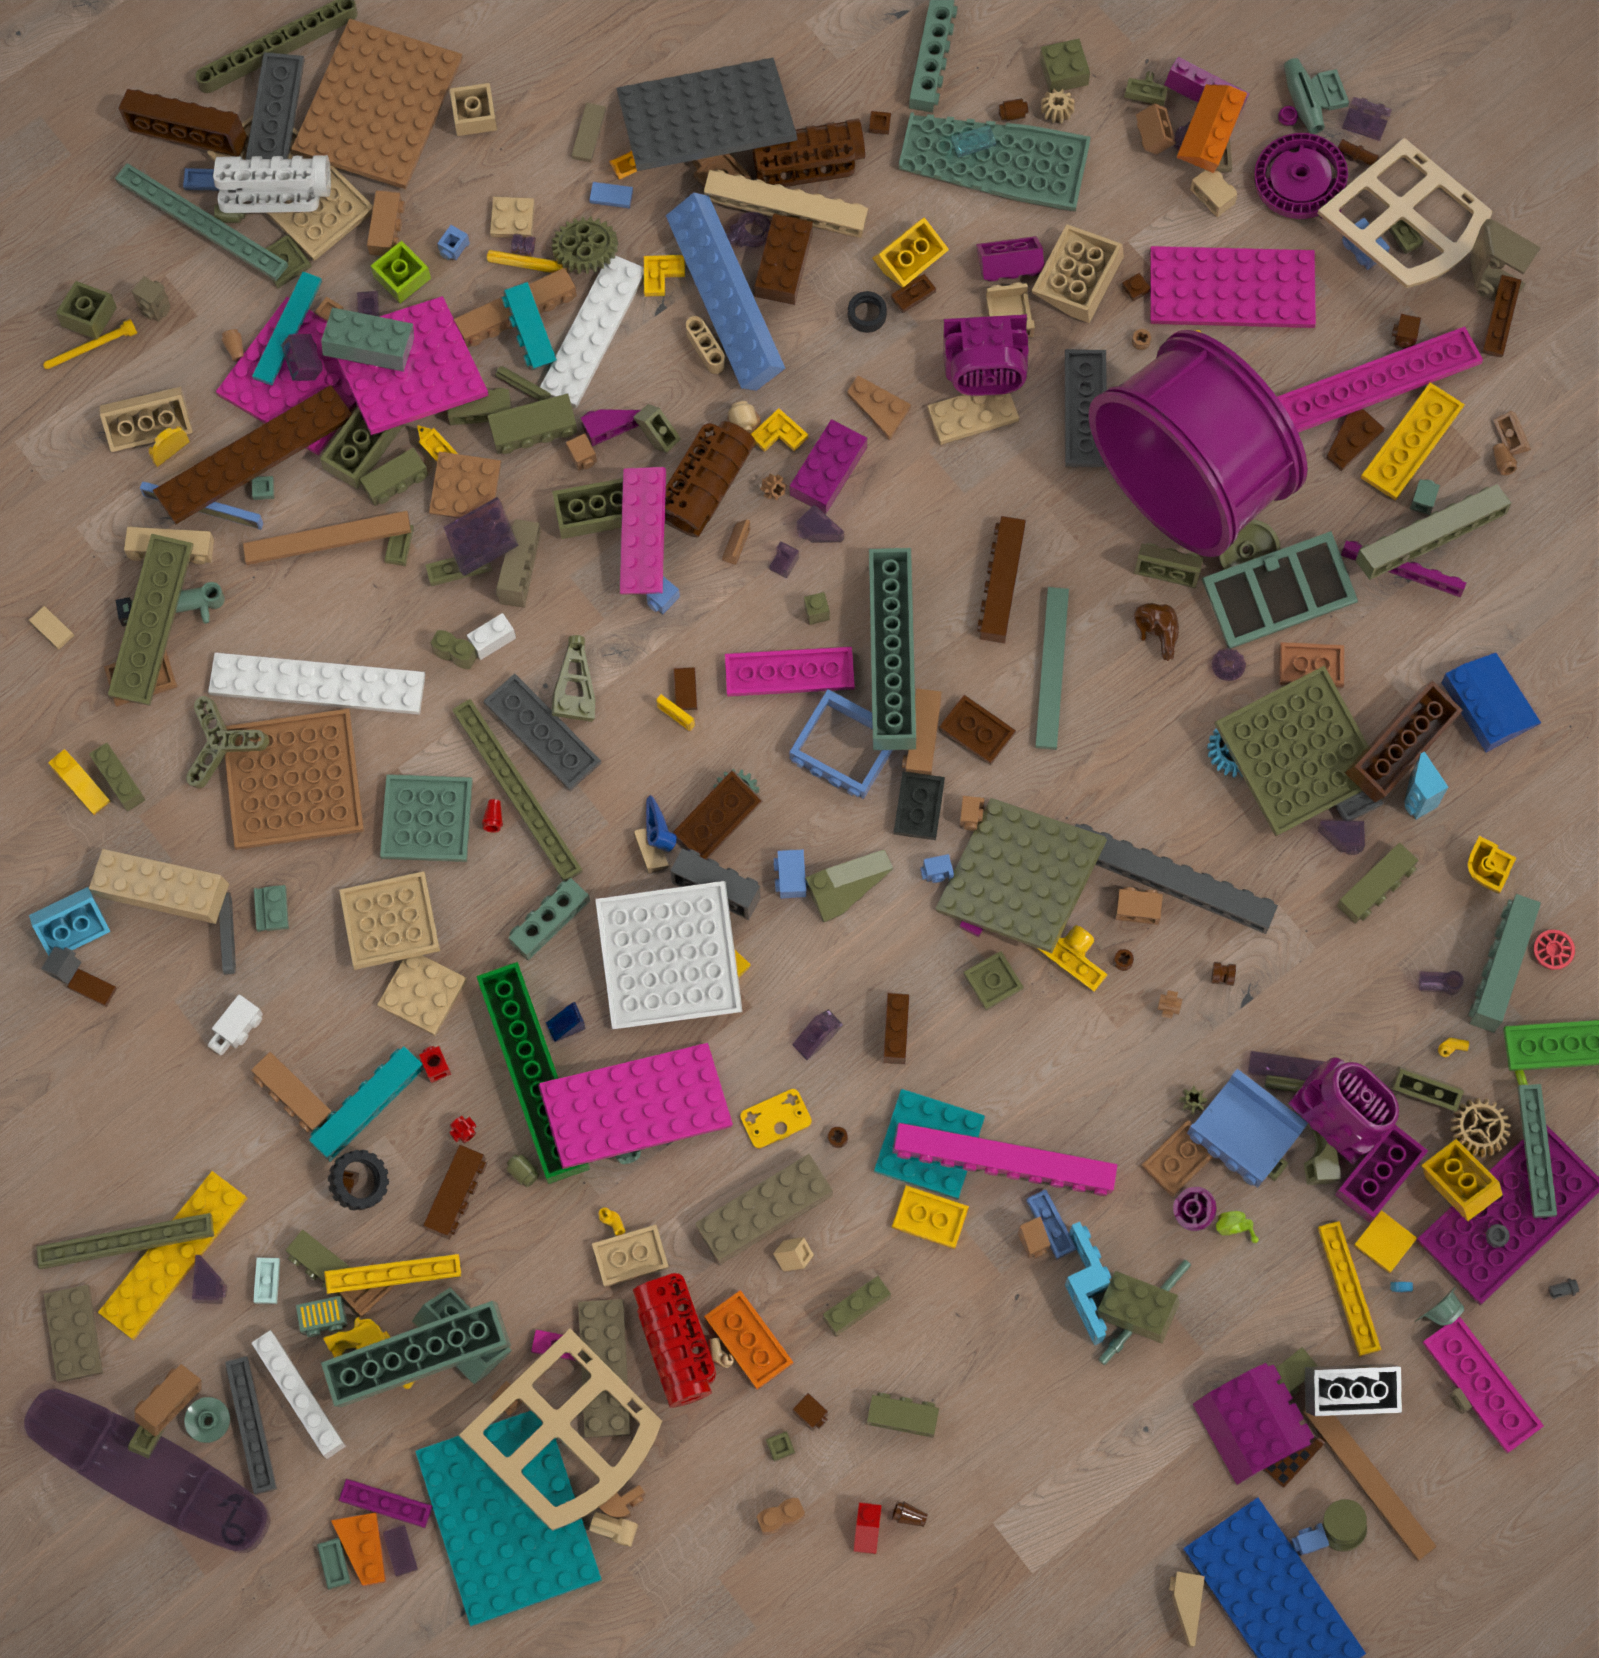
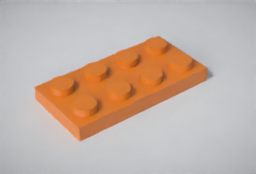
M741 1290L704 1316L757 1390L794 1364Z

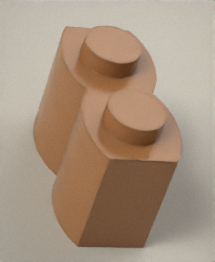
M790 1498L783 1501L778 1507H770L761 1511L757 1515V1521L763 1535H771L780 1531L783 1526L799 1523L805 1517V1512L799 1498Z

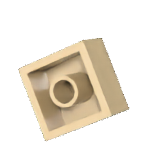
M490 83L450 89L457 136L497 130Z

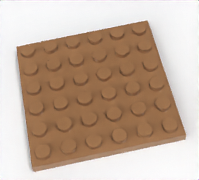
M350 709L226 726L227 731L260 730L269 737V744L262 751L226 752L225 754L234 846L236 850L364 832ZM242 736L236 738V746H240L242 744ZM259 737L258 740L250 739V741L257 744L258 741H261V738Z

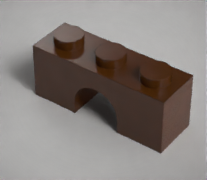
M887 994L883 1063L905 1065L909 994Z

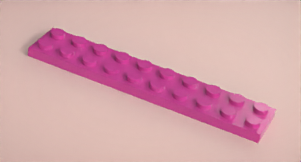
M1462 327L1280 395L1277 398L1286 409L1299 433L1427 385L1430 382H1435L1480 365L1483 359L1466 327Z

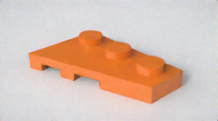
M377 1513L331 1520L361 1584L367 1586L385 1583L386 1577Z

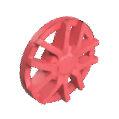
M1547 930L1541 933L1535 940L1533 954L1542 966L1551 970H1558L1568 966L1573 960L1575 946L1572 939L1566 933L1560 930ZM1548 934H1555L1553 940L1548 937ZM1558 935L1564 937L1561 943L1556 941ZM1542 937L1548 942L1547 945L1540 940ZM1565 940L1568 941L1570 947L1562 946ZM1538 944H1539L1542 948H1544V949H1541V950L1538 951V950H1537ZM1563 950L1571 951V955L1564 954ZM1545 953L1547 956L1541 959L1539 954ZM1562 958H1566L1568 961L1563 964ZM1550 959V965L1545 963L1544 961ZM1554 959H1558V966H1554Z

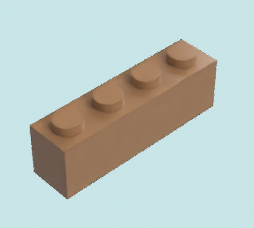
M916 688V749L908 750V756L903 755L902 768H906V772L932 774L942 691Z
M271 1052L251 1070L255 1075L253 1080L261 1088L265 1085L270 1090L268 1095L276 1103L280 1100L285 1105L283 1109L292 1118L296 1115L301 1120L298 1124L307 1133L310 1130L313 1132L314 1129L319 1126L322 1127L327 1122L326 1119L332 1111Z

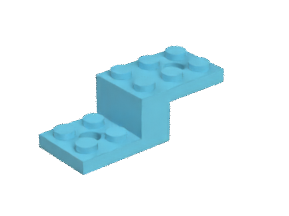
M1079 1221L1071 1226L1069 1234L1077 1247V1251L1086 1269L1068 1276L1065 1287L1095 1346L1103 1342L1107 1327L1102 1318L1098 1319L1095 1313L1097 1307L1091 1297L1107 1290L1111 1275L1106 1266L1102 1267L1099 1261L1101 1255L1096 1246L1092 1247L1089 1241L1091 1235L1088 1228L1082 1226Z

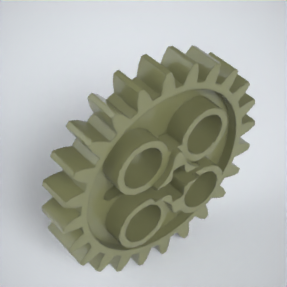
M591 216L588 221H585L584 217H581V221L573 218L574 223L571 224L567 221V227L560 226V232H555V238H552L554 259H557V263L562 264L563 268L569 267L570 272H573L575 269H577L578 274L582 270H585L586 274H588L589 269L597 272L596 267L599 266L604 269V263L611 264L610 258L615 259V253L618 252L616 231H613L612 226L608 227L606 221L601 224L600 218L596 221H593Z

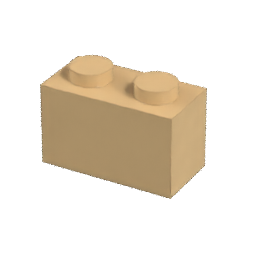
M1205 170L1192 180L1190 190L1216 217H1219L1236 203V189L1232 185L1227 184L1219 171L1216 170L1212 173Z

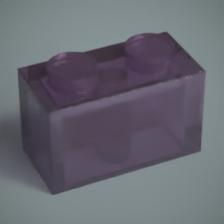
M289 334L281 346L292 381H315L322 372L323 365L319 359L317 346L313 341L312 334Z

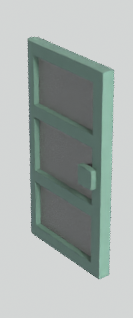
M1332 531L1202 578L1228 649L1358 602Z

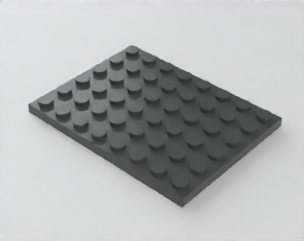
M774 57L616 88L637 171L797 140L796 130Z

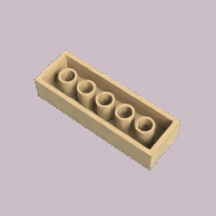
M102 849L89 890L99 898L216 924L229 883L218 874Z

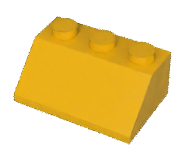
M923 217L872 259L887 277L903 288L949 249L925 217Z

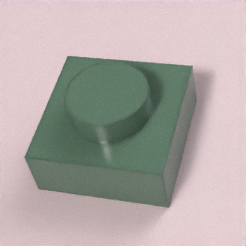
M273 476L252 479V497L254 500L275 499Z

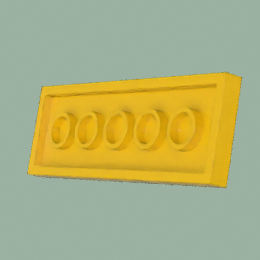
M1430 382L1363 472L1361 479L1396 501L1460 414L1465 404Z

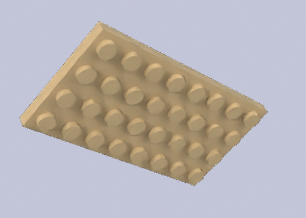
M253 115L242 123L248 137L239 156L242 157V160H246ZM293 128V134H292V140H291V146H290V152H289V158H288V159H292L293 156H298V155L292 154V151H291V148H292V146H293V144H294V142H295V139H296V137H297V135H298V133H299L295 128ZM207 151L208 156L214 162L216 160V157H234L218 152ZM330 166V196L320 197L319 206L316 210L311 212H265L313 261L362 223L373 211V205L333 166ZM288 200V201H285L284 203H285V204H290V203H292L293 201H292V200Z

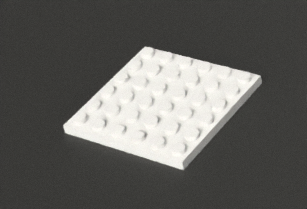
M725 881L596 899L612 1029L743 1012Z

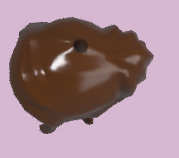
M1147 603L1136 607L1134 620L1140 630L1141 641L1146 640V631L1152 635L1159 636L1161 657L1167 661L1174 659V647L1179 636V624L1175 610L1170 605Z

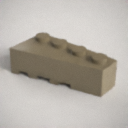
M515 519L513 526L509 528L508 538L510 539L505 547V558L501 565L500 577L496 588V596L499 597L500 604L525 608L541 534L540 523Z

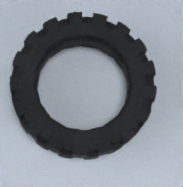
M354 1150L345 1153L334 1161V1165L330 1167L329 1171L331 1173L328 1175V1182H330V1186H328L329 1191L333 1193V1199L339 1201V1205L344 1208L348 1207L349 1210L360 1211L373 1207L383 1199L382 1197L388 1191L386 1187L389 1185V1179H387V1174L389 1173L387 1168L385 1169L383 1166L384 1162L382 1159L379 1160L376 1154L368 1153L367 1150ZM360 1162L371 1170L374 1177V1187L368 1197L356 1198L351 1196L345 1189L343 1173L350 1163Z

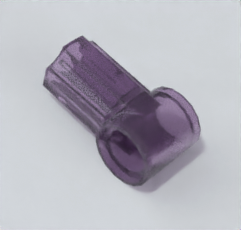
M1420 971L1418 987L1419 991L1445 992L1448 995H1455L1461 990L1464 979L1458 971H1450L1448 973ZM1447 980H1456L1458 986L1451 987L1447 983Z

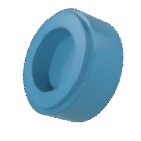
M1390 1282L1391 1292H1412L1413 1283Z

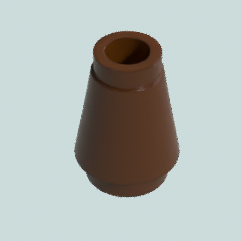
M903 1501V1503H896L892 1519L900 1524L924 1527L928 1514Z

